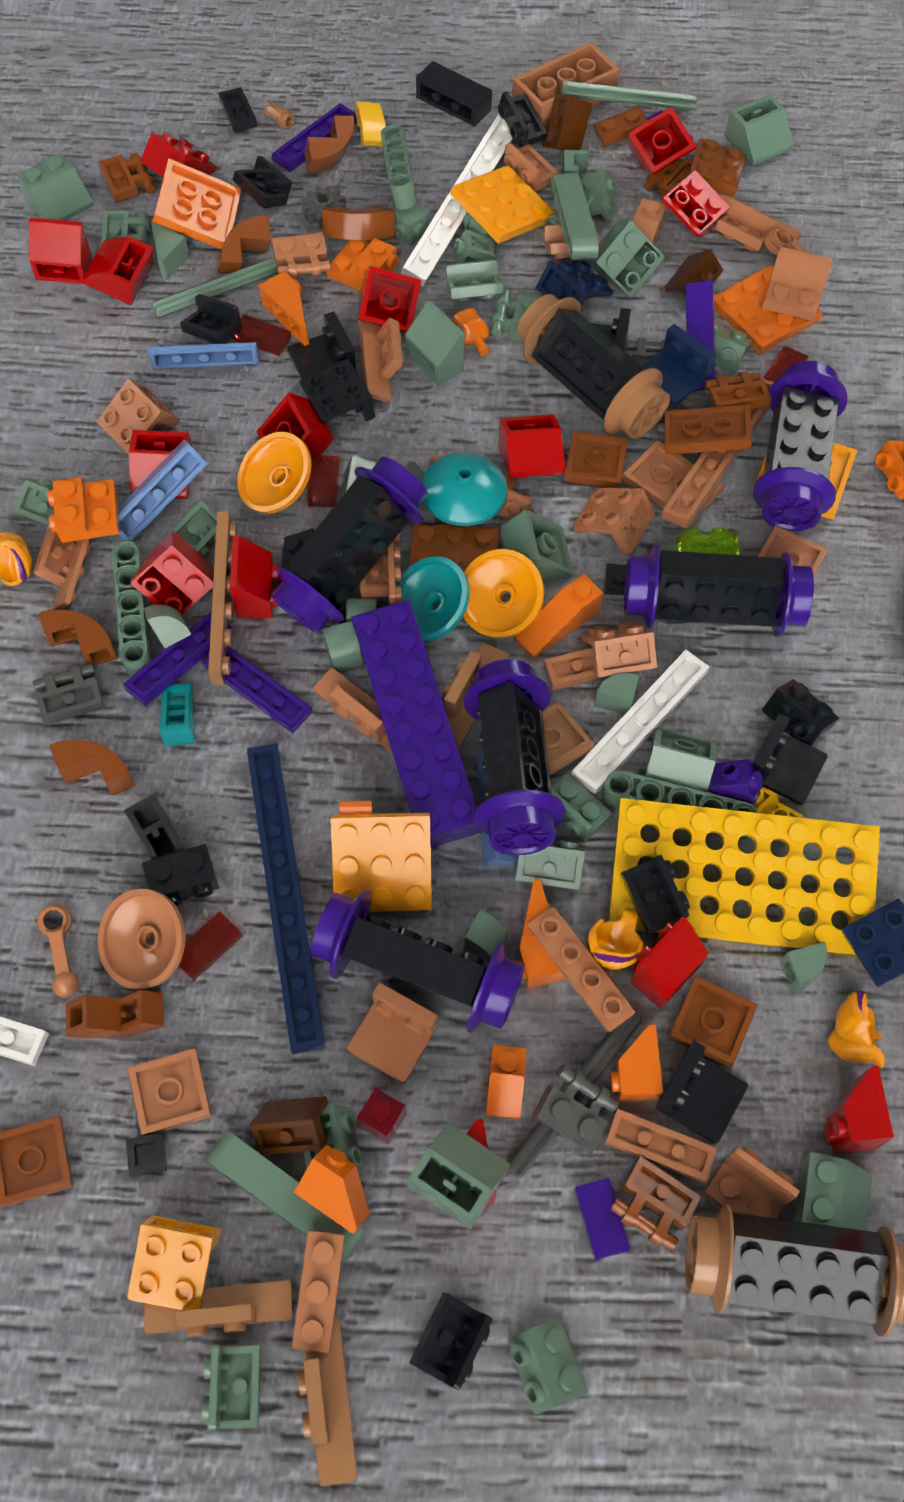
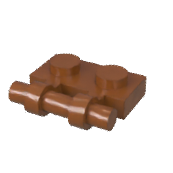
M138 153L131 154L130 160L124 161L122 154L98 161L100 171L115 203L139 196L138 188L140 187L145 189L148 194L155 192V181L151 173L147 172V165L140 161L141 157Z
M686 157L681 163L677 160L656 174H649L647 181L644 183V188L651 191L654 187L659 186L658 194L664 197L688 176L692 160Z
M748 371L739 372L737 376L730 377L718 375L714 379L704 381L705 391H709V398L713 407L750 404V409H757L771 405L772 397L764 380H761L759 372L751 374Z
M640 1156L621 1190L633 1197L631 1202L627 1204L617 1197L612 1203L610 1210L621 1217L620 1221L628 1227L633 1225L647 1234L648 1240L656 1246L661 1244L670 1251H673L679 1238L668 1232L671 1224L680 1230L686 1228L701 1196ZM643 1205L660 1216L657 1223L640 1213Z

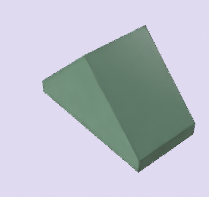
M151 223L162 280H167L190 257L186 237L167 227Z

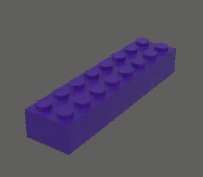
M410 599L352 616L356 636L410 813L430 812L431 848L481 833L482 831L477 828L474 822V813L477 806Z

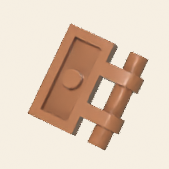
M323 232L271 238L275 263L278 266V274L285 271L291 278H297V275L312 273V276L321 275V272L330 271V262L327 260Z

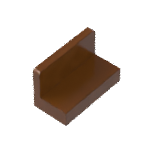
M555 94L547 126L548 135L543 142V146L562 151L581 150L592 104L572 96Z
M711 249L688 256L665 285L664 289L666 292L681 288L686 296V283L711 280L715 282L723 272V268Z
M327 1097L266 1102L249 1124L259 1153L261 1155L322 1150L327 1140L319 1117L329 1104Z

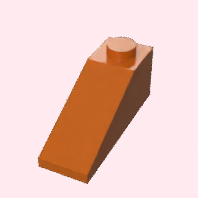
M283 271L258 285L262 304L304 346H307L309 338L301 298L302 287L297 279L291 278Z
M582 574L562 588L541 609L535 621L527 629L517 634L514 640L534 660L598 614L601 609L603 592L585 574Z
M540 878L533 880L518 960H514L525 964L522 979H524L526 989L565 980V976L528 929V924L549 910Z

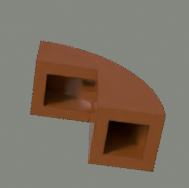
M334 115L330 129L331 137H308L304 151L307 174L327 171L342 160L353 133L354 116Z
M340 206L322 209L323 236L344 240H373L374 238L387 239L395 237V210L381 206H373L355 211Z
M269 216L248 218L237 224L229 232L218 258L217 274H229L240 270L242 265L241 251L266 252L271 241Z
M71 610L39 612L44 633L51 647L78 639L81 652L87 664L92 663L93 666L118 659L106 631L92 618Z
M66 740L49 745L58 770L66 784L101 771L111 795L135 786L126 765L113 751L105 746L85 740Z
M139 990L121 999L85 994L65 1004L66 1037H119L147 1032L164 1026L163 993Z

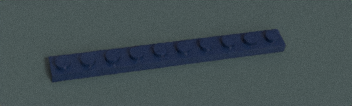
M278 744L247 748L291 1053L297 1054L324 1049L326 1047Z

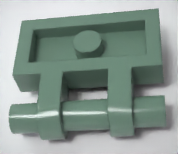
M129 210L103 211L101 244L105 240L130 236L149 245L147 233L150 231V222L147 213L140 212L138 217L131 218ZM130 231H136L137 234L130 235Z
M503 290V293L496 300L495 308L497 311L491 320V333L494 336H500L502 331L510 332V341L522 342L517 336L519 321L527 308L540 297L519 294L518 300L512 301L510 299L511 292ZM506 314H514L513 319L507 318Z

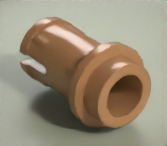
M273 101L269 102L271 106L266 105L265 115L277 122L281 129L292 128L295 123L293 112L289 109H283Z

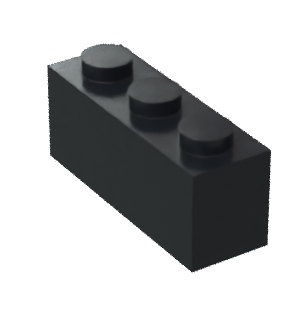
M434 61L416 76V98L474 127L491 111V89Z

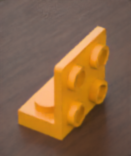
M154 1215L148 1218L140 1226L128 1299L183 1311L201 1309L211 1251L219 1244L222 1228Z

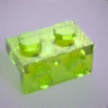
M729 528L712 529V534L701 535V529L683 530V536L675 537L676 543H679V552L739 555L738 533H729Z

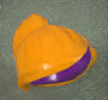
M0 532V579L8 586H17L29 578L33 558L26 541L21 536L10 532Z
M624 909L622 911L623 915L617 921L604 922L603 919H600L590 929L587 939L590 946L589 949L594 959L602 967L610 970L626 968L637 962V956L645 948L644 942L637 933L638 913L634 909Z
M862 990L852 992L837 1010L835 1029L827 1039L828 1046L842 1060L853 1063L874 1062L879 1068H884L886 1056L876 1046V1040L881 1039L882 1035L876 1031L874 1012L867 1006L868 994Z

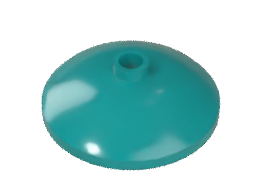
M463 452L443 456L428 467L422 478V484L428 492V495L423 500L426 508L436 518L451 525L474 526L492 519L502 509L507 496V483L500 468L491 460L473 453Z
M427 557L408 567L401 575L402 583L396 584V587L401 586L402 602L410 599L423 642L440 639L458 625L466 612L470 597L468 578L459 565L445 557Z

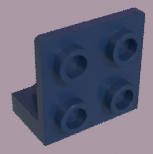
M550 260L536 285V288L543 295L553 294L559 300L573 297L579 301L581 307L587 296H612L614 292L607 285L608 281L604 277L595 274L591 270V265L584 260Z
M673 324L667 329L663 349L642 367L645 370L657 368L661 371L663 376L661 388L670 395L669 403L676 406L711 376L716 353Z
M899 898L842 929L844 937L877 987L904 974V905Z

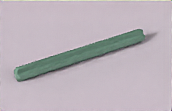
M564 81L561 88L562 95L576 98L666 108L672 107L675 109L694 110L697 103V98L693 95Z
M269 258L154 301L152 303L153 310L157 317H162L196 304L195 296L198 294L215 297L278 273V266H276L275 258Z

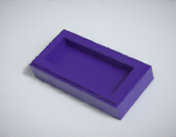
M607 1178L575 1187L574 1190L594 1261L629 1252L630 1247L623 1223L620 1221L621 1217L610 1210L615 1200L610 1179Z

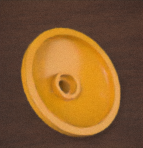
M288 432L272 433L257 441L246 453L239 468L237 486L242 501L252 510L262 514L276 513L293 504L304 491L311 473V455L306 444L300 438Z
M496 549L477 557L464 571L469 582L470 597L463 617L474 630L488 637L507 638L521 633L535 621L544 601V583L538 568L529 558L513 550ZM506 592H510V599L504 602L503 595Z

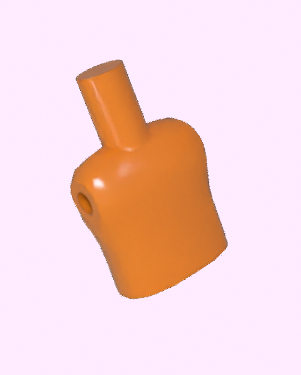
M474 308L456 313L452 318V322L462 328L465 334L464 345L474 344L482 357L486 356L490 350L484 340L488 339L490 333L484 320L480 318Z

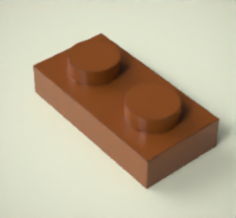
M637 106L594 124L600 142L603 147L627 139L629 132L648 120L641 107Z

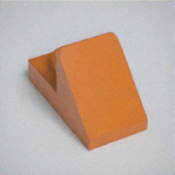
M493 1045L486 1116L520 1120L527 1048Z

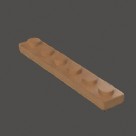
M217 511L208 669L213 686H224L225 675H230L231 672L230 656H226L227 647L232 646V630L228 629V620H233L234 610L233 602H229V594L231 593L233 536H237V524L232 523L229 511Z

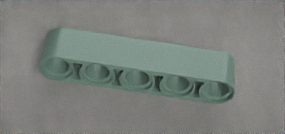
M399 124L388 125L381 130V138L389 185L395 207L399 210H406L412 208L417 203L407 145L402 126Z
M578 172L552 175V197L570 261L598 258V238Z
M124 540L114 546L112 560L119 651L125 669L132 677L152 661L149 622L144 608L148 607L147 597L130 584V580L143 564L137 545L132 541ZM140 657L139 660L132 661L133 659Z
M619 770L613 771L607 776L602 792L604 802L609 807L618 810L620 798L647 801L642 795L650 794L655 798L653 802L671 804L673 802H681L684 805L758 813L757 809L747 802ZM619 786L625 792L616 793L611 789V787ZM742 836L739 840L747 839L748 836Z
M228 1130L223 1133L204 1159L213 1168L305 1237H307L308 1230L310 1229L346 1234L342 1264L365 1233L359 1228L355 1234H352L295 1194L294 1191L299 1184L297 1180Z

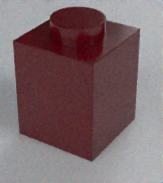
M375 1087L357 1117L358 1125L389 1144L406 1116V1105Z

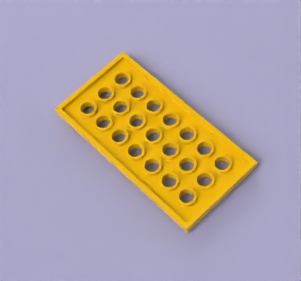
M620 798L608 921H617L623 915L622 911L624 909L631 908L636 911L620 873L637 866L639 859L643 857L653 859L658 855H662L664 861L669 860L670 863L682 861L687 866L688 873L686 877L673 880L678 891L682 890L689 901L690 909L687 910L689 916L686 919L699 938L800 949L825 942L827 953L857 956L844 937L842 930L833 926L831 918L834 912H843L847 916V925L875 911L880 826ZM650 825L656 828L658 831L657 841L653 843L645 842L640 835L642 827ZM684 829L689 833L690 843L687 846H678L674 842L673 833L675 830ZM708 833H717L721 836L723 844L719 850H712L707 847L705 838ZM748 836L754 841L755 849L752 853L745 854L738 848L740 837ZM773 840H781L786 844L787 853L784 857H776L772 854L770 845ZM812 843L818 847L820 854L816 861H810L805 858L803 854L805 844ZM839 847H845L850 850L852 860L848 865L841 864L836 859V851ZM712 864L719 869L720 877L717 882H708L703 877L702 872L705 865ZM739 868H746L751 872L752 882L749 886H742L736 881L735 873ZM771 872H779L783 875L785 884L782 889L776 890L769 885L768 876ZM810 875L817 881V889L814 893H807L802 889L801 879L803 876ZM837 879H843L848 882L850 892L846 897H840L835 893L833 886ZM703 897H712L717 902V911L713 915H707L702 912L700 901ZM737 900L745 901L750 907V913L745 919L738 918L733 913V904ZM769 904H776L781 908L783 915L779 922H772L766 917L765 911ZM804 907L811 909L815 914V921L811 926L803 925L798 918L799 911ZM638 915L637 931L646 932ZM659 929L653 933H660L662 929Z

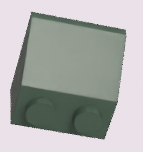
M61 153L17 175L25 200L41 218L66 221L94 206L75 168Z
M526 509L500 526L504 548L519 552L529 558L538 568L543 581L565 579L574 575L562 527Z
M657 727L645 777L707 792L716 763L717 742Z
M810 1151L801 1158L797 1186L800 1192L796 1197L793 1221L867 1231L873 1174L846 1159Z

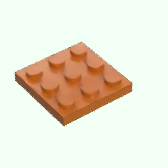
M168 159L152 222L222 249L227 235L234 226L241 188Z
M772 264L714 296L715 311L735 330L746 333L748 335L747 338L753 340L751 346L760 355L821 319L823 313L818 309L814 321L762 309L774 269Z

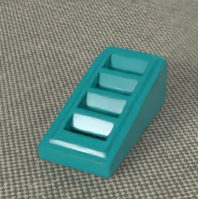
M192 683L171 685L161 693L160 734L165 746L192 744L195 741ZM185 697V699L170 701L171 698Z

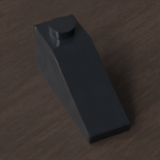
M155 793L124 810L152 860L186 850Z

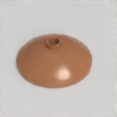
M132 889L119 895L108 906L99 925L98 951L105 970L118 984L135 990L154 988L171 977L182 959L185 948V928L182 916L176 905L163 893L152 889Z

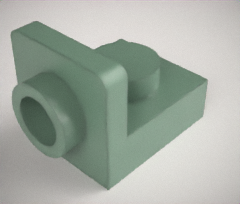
M564 150L562 174L576 172L578 174H586L589 152L586 150Z
M465 229L460 239L457 238L453 246L456 263H463L467 257L477 261L494 259L493 238Z

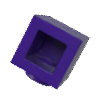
M750 759L715 763L709 789L712 794L753 804L757 803L759 790L763 786V779L761 773L755 769Z

